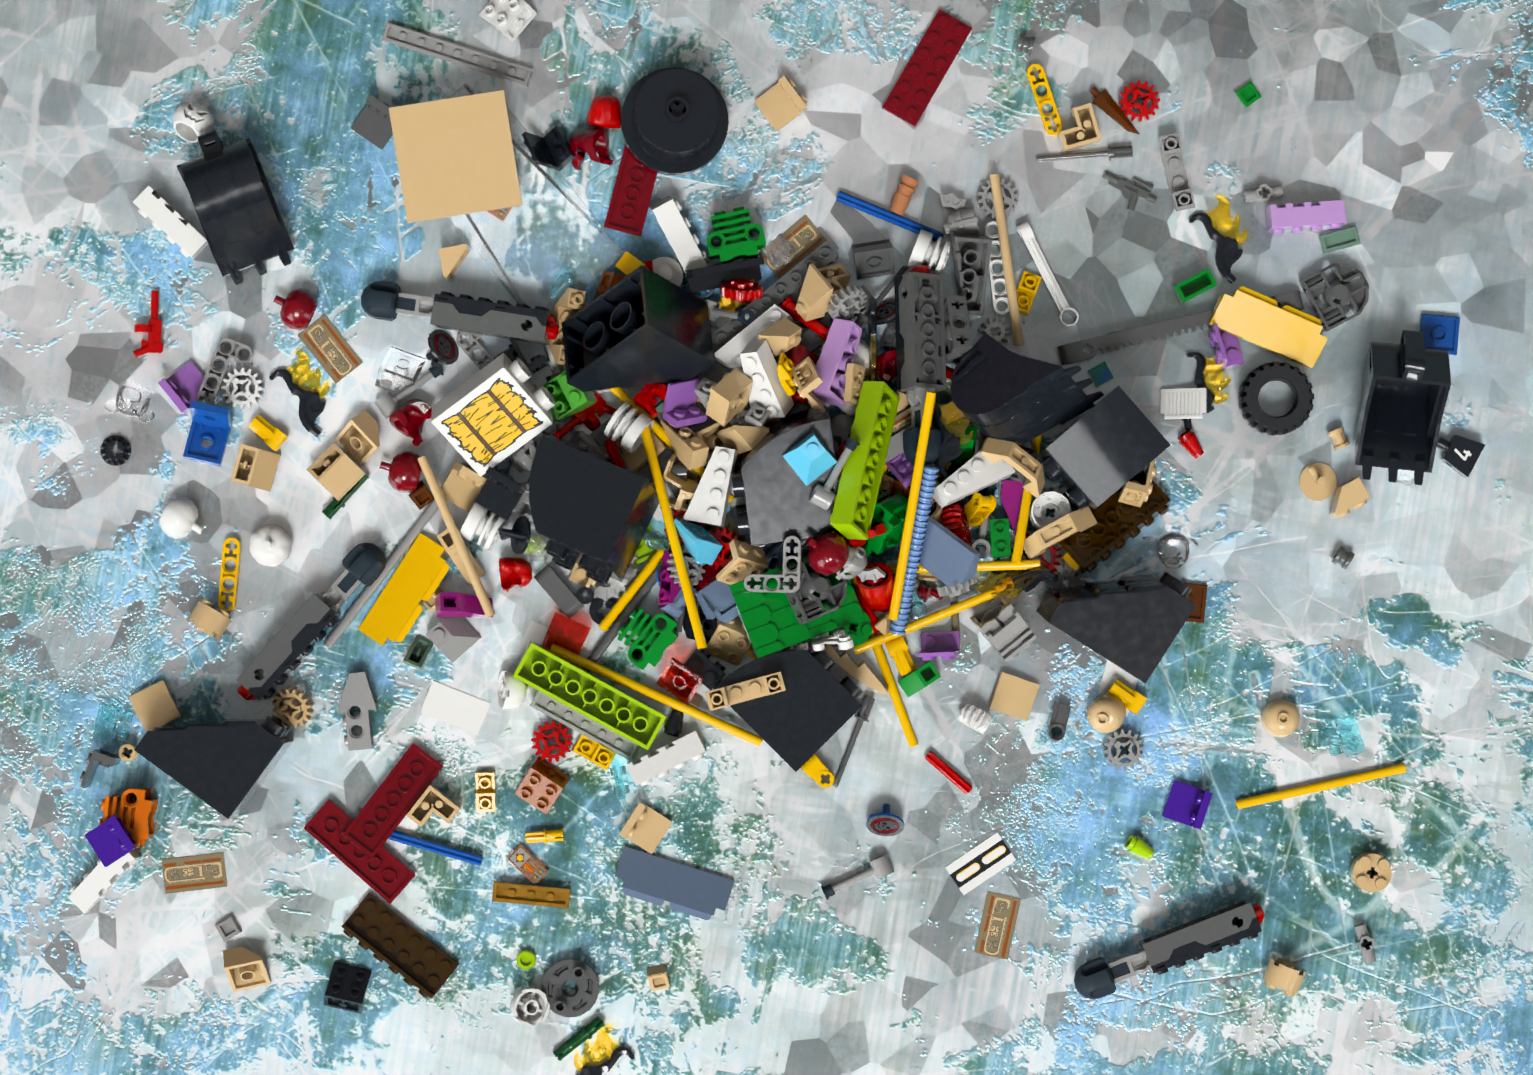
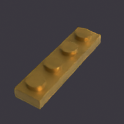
M494 882L492 901L569 908L571 889Z

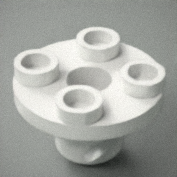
M659 257L652 261L655 273L677 286H681L683 271L677 261L669 257Z

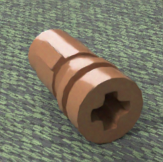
M902 174L900 178L901 183L897 185L899 188L893 195L892 205L889 210L901 216L907 210L912 193L916 191L914 188H917L919 184L918 180Z

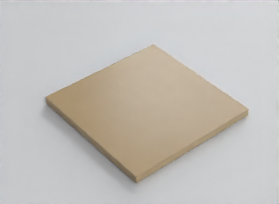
M504 90L389 108L407 223L522 206Z

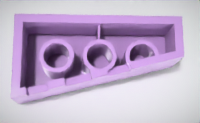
M1344 200L1320 201L1317 204H1314V202L1299 203L1298 206H1295L1293 203L1279 205V207H1277V204H1271L1265 208L1267 232L1272 231L1273 234H1282L1284 230H1291L1292 233L1303 232V228L1318 231L1322 230L1324 226H1330V229H1339L1341 225L1346 223Z
M834 318L821 355L816 363V368L823 382L816 389H813L812 392L826 404L841 407L846 405L843 397L846 381L845 371L847 363H854L853 355L857 354L862 329L853 321Z

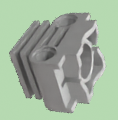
M1000 595L995 597L988 605L989 612L983 609L975 613L970 619L990 642L995 651L1008 662L1016 658L1022 649L1031 646L1037 637L1028 628L1029 626L1013 606Z

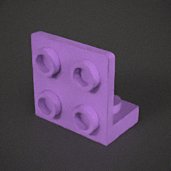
M1217 323L1213 324L1209 341L1211 347H1215L1216 354H1214L1216 364L1220 365L1222 370L1244 364L1237 336L1219 330Z
M189 361L168 379L163 378L158 384L178 409L186 414L190 411L191 401H196L204 376L195 364ZM207 381V386L213 388L211 384Z
M698 378L668 384L662 418L676 428L703 423L707 420V415L700 408L695 407L697 395L694 391L700 383Z
M904 453L885 463L905 488L911 485L914 465L907 460Z
M959 631L920 633L921 652L917 653V657H922V661L937 659V656H941V660L954 659L956 655L961 654Z

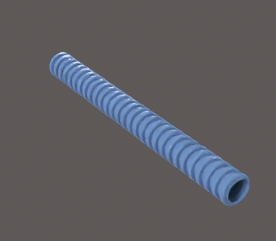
M925 464L923 468L898 620L890 622L889 632L895 635L906 634L904 629L907 628V617L910 615L908 613L911 610L909 606L912 605L910 600L913 599L911 595L914 594V583L917 581L915 578L918 576L916 571L919 570V567L917 566L920 565L921 548L924 546L922 542L925 541L923 537L926 536L927 519L930 517L928 513L931 512L929 508L932 507L933 490L936 488L934 484L937 483L935 478L938 477V474L936 473L939 472V468L933 465Z

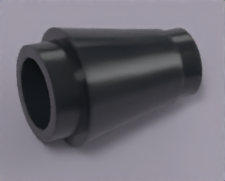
M673 708L663 727L665 728V734L678 737L679 733H682L683 712Z

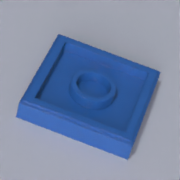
M1422 313L1419 331L1424 334V346L1447 350L1448 355H1457L1460 317Z

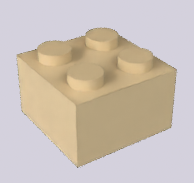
M736 368L730 373H726L719 383H714L709 390L710 397L706 403V415L724 427L747 407L753 380Z

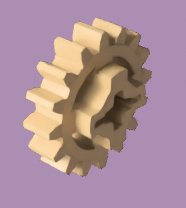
M289 686L286 690L283 688L275 695L272 705L276 707L272 711L277 712L278 715L276 717L281 718L283 722H287V725L290 727L294 724V727L298 728L300 725L304 726L312 718L311 714L314 710L311 707L314 703L308 701L311 696H305V690L299 692L298 687L292 690V687Z

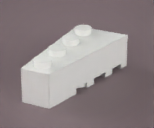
M149 185L133 201L139 208L137 211L144 218L149 217L153 221L151 224L159 232L163 230L167 234L165 238L173 245L177 243L181 247L179 251L186 258L190 256L194 259L208 245L207 239Z
M668 195L650 205L651 211L655 214L656 220L665 233V237L674 250V254L685 274L686 270L707 267L706 262L709 259L704 250L700 252L697 246L700 244L695 234L691 235L688 229L691 227L686 217L682 218L679 212L682 210L677 200L673 201Z
M774 304L714 353L715 359L732 371L736 368L744 374L740 353L750 341H757L759 333L784 317L793 322L791 316Z
M767 340L750 341L740 353L744 375L753 380L749 397L750 408L756 403L771 411L768 419L785 417L793 407L794 402L792 397L786 394L780 383L777 371L778 365Z
M719 446L715 447L684 515V520L724 527L732 486L731 475L734 474L737 450Z
M978 452L933 490L934 495L932 497L943 508L1009 478L1016 471L1004 459L993 464Z
M695 730L627 763L626 767L635 785L641 784V786L652 782L651 778L657 775L661 778L669 774L668 770L673 767L677 770L687 765L685 761L691 758L693 761L704 757L703 753L706 750Z
M132 850L107 867H104L99 859L93 871L90 869L83 876L84 880L80 885L77 883L69 891L71 895L68 898L84 914L87 913L141 856L135 850Z

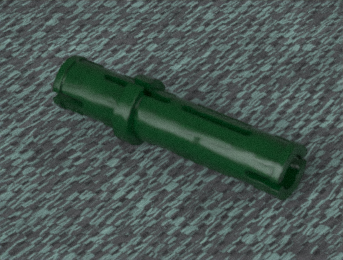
M365 474L339 501L333 497V500L322 513L331 520L341 507L344 508L346 506L345 503L369 477Z
M597 1016L586 1026L583 1025L579 1032L553 1051L555 1057H558L557 1059L561 1061L587 1039L593 1038L592 1035L605 1026L603 1020H600L601 1018Z

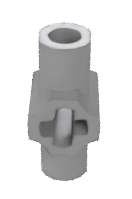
M1262 184L1256 189L1243 191L1245 202L1259 201L1260 203H1265L1271 198L1283 197L1284 195L1282 185L1268 186L1267 184ZM1262 189L1268 193L1265 198H1263V195H1259Z
M1366 924L1354 926L1357 936L1355 945L1357 949L1361 950L1364 963L1368 964L1377 961L1373 950L1375 941L1369 937ZM1364 939L1369 941L1367 948L1361 946V943H1364Z

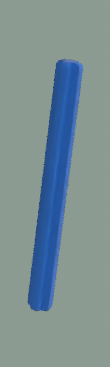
M838 192L836 197L838 202L916 234H919L921 229L933 233V241H937L940 236L943 239L944 233L845 192Z
M396 830L389 837V840L478 866L481 865L483 860L482 855Z

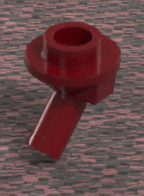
M919 584V588L916 589L919 600L922 599L923 602H926L931 596L938 600L943 598L932 587Z

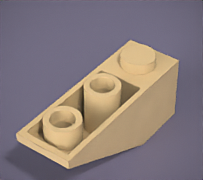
M661 420L660 423L678 459L689 470L706 466L709 446L688 426L676 428L666 420Z
M448 529L437 535V538L470 585L469 576ZM466 545L479 578H481L485 573Z

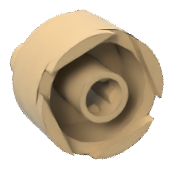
M205 599L201 602L198 601L186 621L189 624L193 621L195 628L212 638L215 634L217 635L216 640H220L231 622L229 619L230 614L222 609H219V611L213 609V604Z
M1366 852L1356 857L1350 865V877L1353 883L1364 891H1381L1386 888L1391 880V866L1381 855ZM1372 867V870H1374V874H1371L1370 877V875L1367 874V870H1371Z
M1271 956L1262 979L1268 988L1274 990L1276 988L1282 989L1284 994L1294 997L1295 993H1299L1307 971L1304 968L1300 971L1297 969V964L1279 957L1275 961L1274 956Z

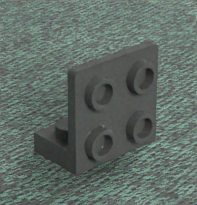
M370 94L366 99L367 105L353 123L351 129L378 148L383 149L393 135L389 113L390 107Z
M101 749L89 753L86 764H88L87 770L82 772L79 782H82L80 787H91L98 765L107 768L113 767L120 763L121 758L118 755Z

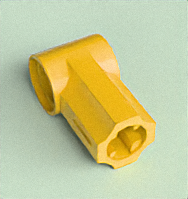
M259 414L248 426L263 439V442L276 452L288 438L279 428L271 425Z
M903 636L885 643L901 676L916 670Z
M1117 679L1107 691L1111 696L1118 697L1125 705V708L1136 715L1148 700L1139 692L1131 690Z

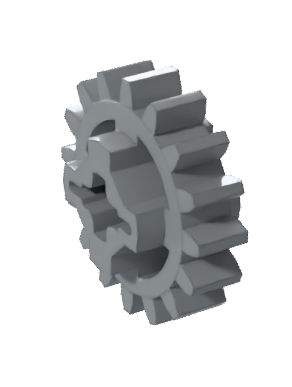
M1002 178L1000 182L1003 204L1009 206L1004 210L1005 216L1008 218L1010 216L1009 211L1015 212L1013 206H1018V202L1014 200L1019 195L1013 193L1016 191V187L1011 189V182L1005 184V180ZM988 180L986 182L987 187L981 186L984 192H978V196L982 198L977 203L983 205L980 207V211L985 209V216L991 214V219L994 220L993 196L991 192H987L991 189V182ZM1004 189L1009 192L1010 197L1005 195ZM986 201L991 203L992 209L987 206Z
M848 285L845 290L840 289V293H835L834 298L830 299L832 304L827 306L829 309L827 312L833 320L834 318L848 320L850 317L853 319L854 314H859L861 308L865 307L863 303L867 302V295L860 286L853 285L850 287Z
M683 545L681 549L682 553L686 555L683 557L692 587L693 585H698V581L703 579L701 574L705 573V570L702 569L705 563L703 565L696 563L693 560L694 557L687 551L686 546ZM670 553L671 559L667 560L670 564L667 570L671 571L669 577H674V583H679V587H681L673 553Z
M974 577L963 584L957 583L953 587L943 584L936 589L940 597L948 594L952 598L970 591V586L978 582V580Z
M1120 729V734L1114 731V737L1107 736L1109 743H1103V745L1107 746V749L1102 750V752L1108 755L1104 759L1111 760L1109 766L1116 764V770H1119L1121 766L1124 771H1127V766L1134 769L1133 764H1140L1138 758L1144 757V755L1140 754V751L1145 750V748L1139 745L1143 741L1136 740L1138 734L1131 736V730H1128L1126 734L1123 729ZM1121 737L1128 738L1125 742H1119L1117 740ZM1134 744L1136 746L1135 755L1132 753V746ZM1127 745L1126 750L1128 753L1120 755V746L1125 747ZM1111 746L1115 747V754L1113 755V757L1111 754ZM1122 758H1128L1130 760L1127 763L1119 762Z

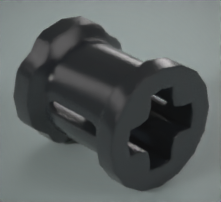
M582 587L577 591V599L582 604H589L594 600V593L590 588ZM588 590V594L591 597L583 601V597L580 594Z

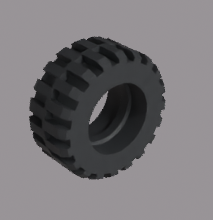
M1275 361L1255 368L1240 386L1241 391L1238 394V398H1240L1238 405L1239 409L1242 410L1244 420L1246 419L1249 422L1248 425L1257 429L1258 432L1271 436L1284 435L1298 429L1309 418V413L1314 406L1312 404L1314 393L1311 390L1313 387L1308 382L1307 375L1301 373L1298 367H1293L1287 362L1280 363ZM1270 381L1284 382L1293 392V406L1283 416H1270L1259 405V392Z

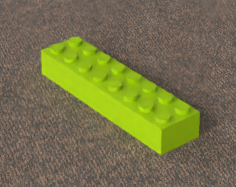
M863 381L862 388L859 391L858 406L855 408V419L851 426L850 439L858 442L860 446L857 445L855 451L851 452L843 467L838 482V492L834 498L833 513L830 516V524L846 539L868 540L867 533L872 523L900 400L898 395L884 381Z
M533 641L528 645L513 672V677L646 750H649L667 717L661 711Z

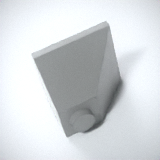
M445 617L426 633V636L452 663L481 638L464 617Z

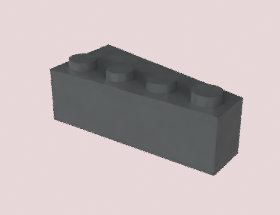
M950 233L958 296L966 297L968 314L983 315L992 239L987 235Z

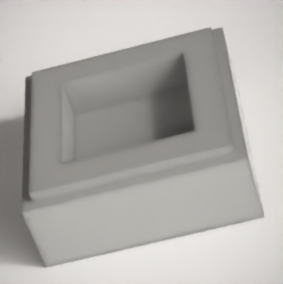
M233 916L215 925L224 942L242 932Z

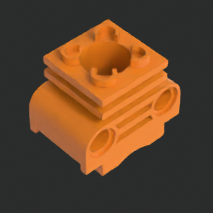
M140 787L128 789L118 796L116 794L107 795L102 800L101 810H104L103 819H100L99 825L107 821L111 816L118 814L139 846L137 848L145 846L146 839L154 837V814L157 810L158 799L151 798V789ZM132 793L137 796L136 802H133L131 799Z

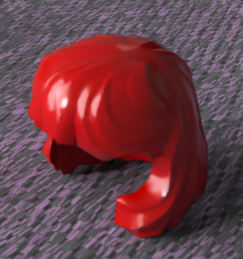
M606 94L596 96L589 109L587 123L599 128L619 129L621 126V110L618 98Z
M511 557L499 559V572L503 591L508 592L515 585H518L520 588L525 587L531 582L532 567L527 560Z

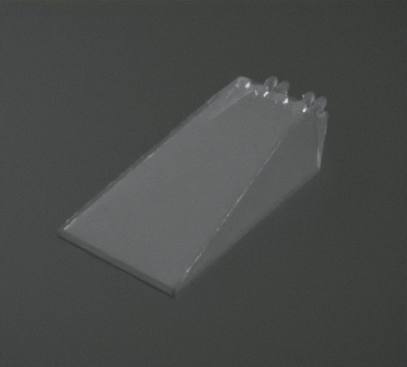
M448 78L444 81L446 86L453 92L448 98L483 93L466 83L456 90ZM437 86L435 90L442 99H448L441 87ZM507 106L522 206L512 207L504 221H501L487 211L451 216L449 218L517 303L527 304L531 309H535V306L546 307L552 313L554 305L568 288L583 289L602 274L603 271L617 262L624 252L559 170L550 169L533 162L532 155L525 146L522 133L528 131Z

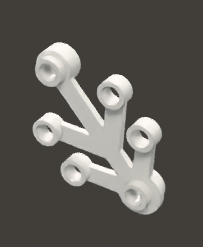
M840 628L833 630V635H829V632L790 646V649L808 650V644L813 647V651H821L825 649L824 644H838L839 650H847L853 648L854 643L853 638H850L848 634L845 635L844 629Z

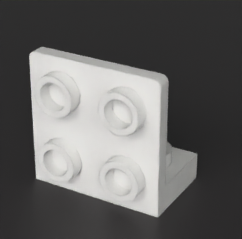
M490 0L479 15L513 43L537 13L524 0Z

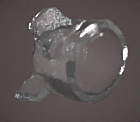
M130 380L121 381L116 400H110L104 406L105 409L112 413L120 412L128 416L138 417L143 423H149L155 418L154 412L148 410L152 390Z
M1167 531L1160 534L1157 538L1152 536L1142 537L1144 541L1155 543L1158 558L1166 568L1172 569L1180 568L1187 562L1190 551L1189 543L1198 546L1194 538L1185 537L1184 534L1178 531Z

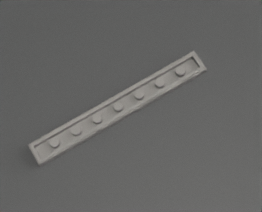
M387 22L382 37L384 42L528 87L533 72L531 67Z

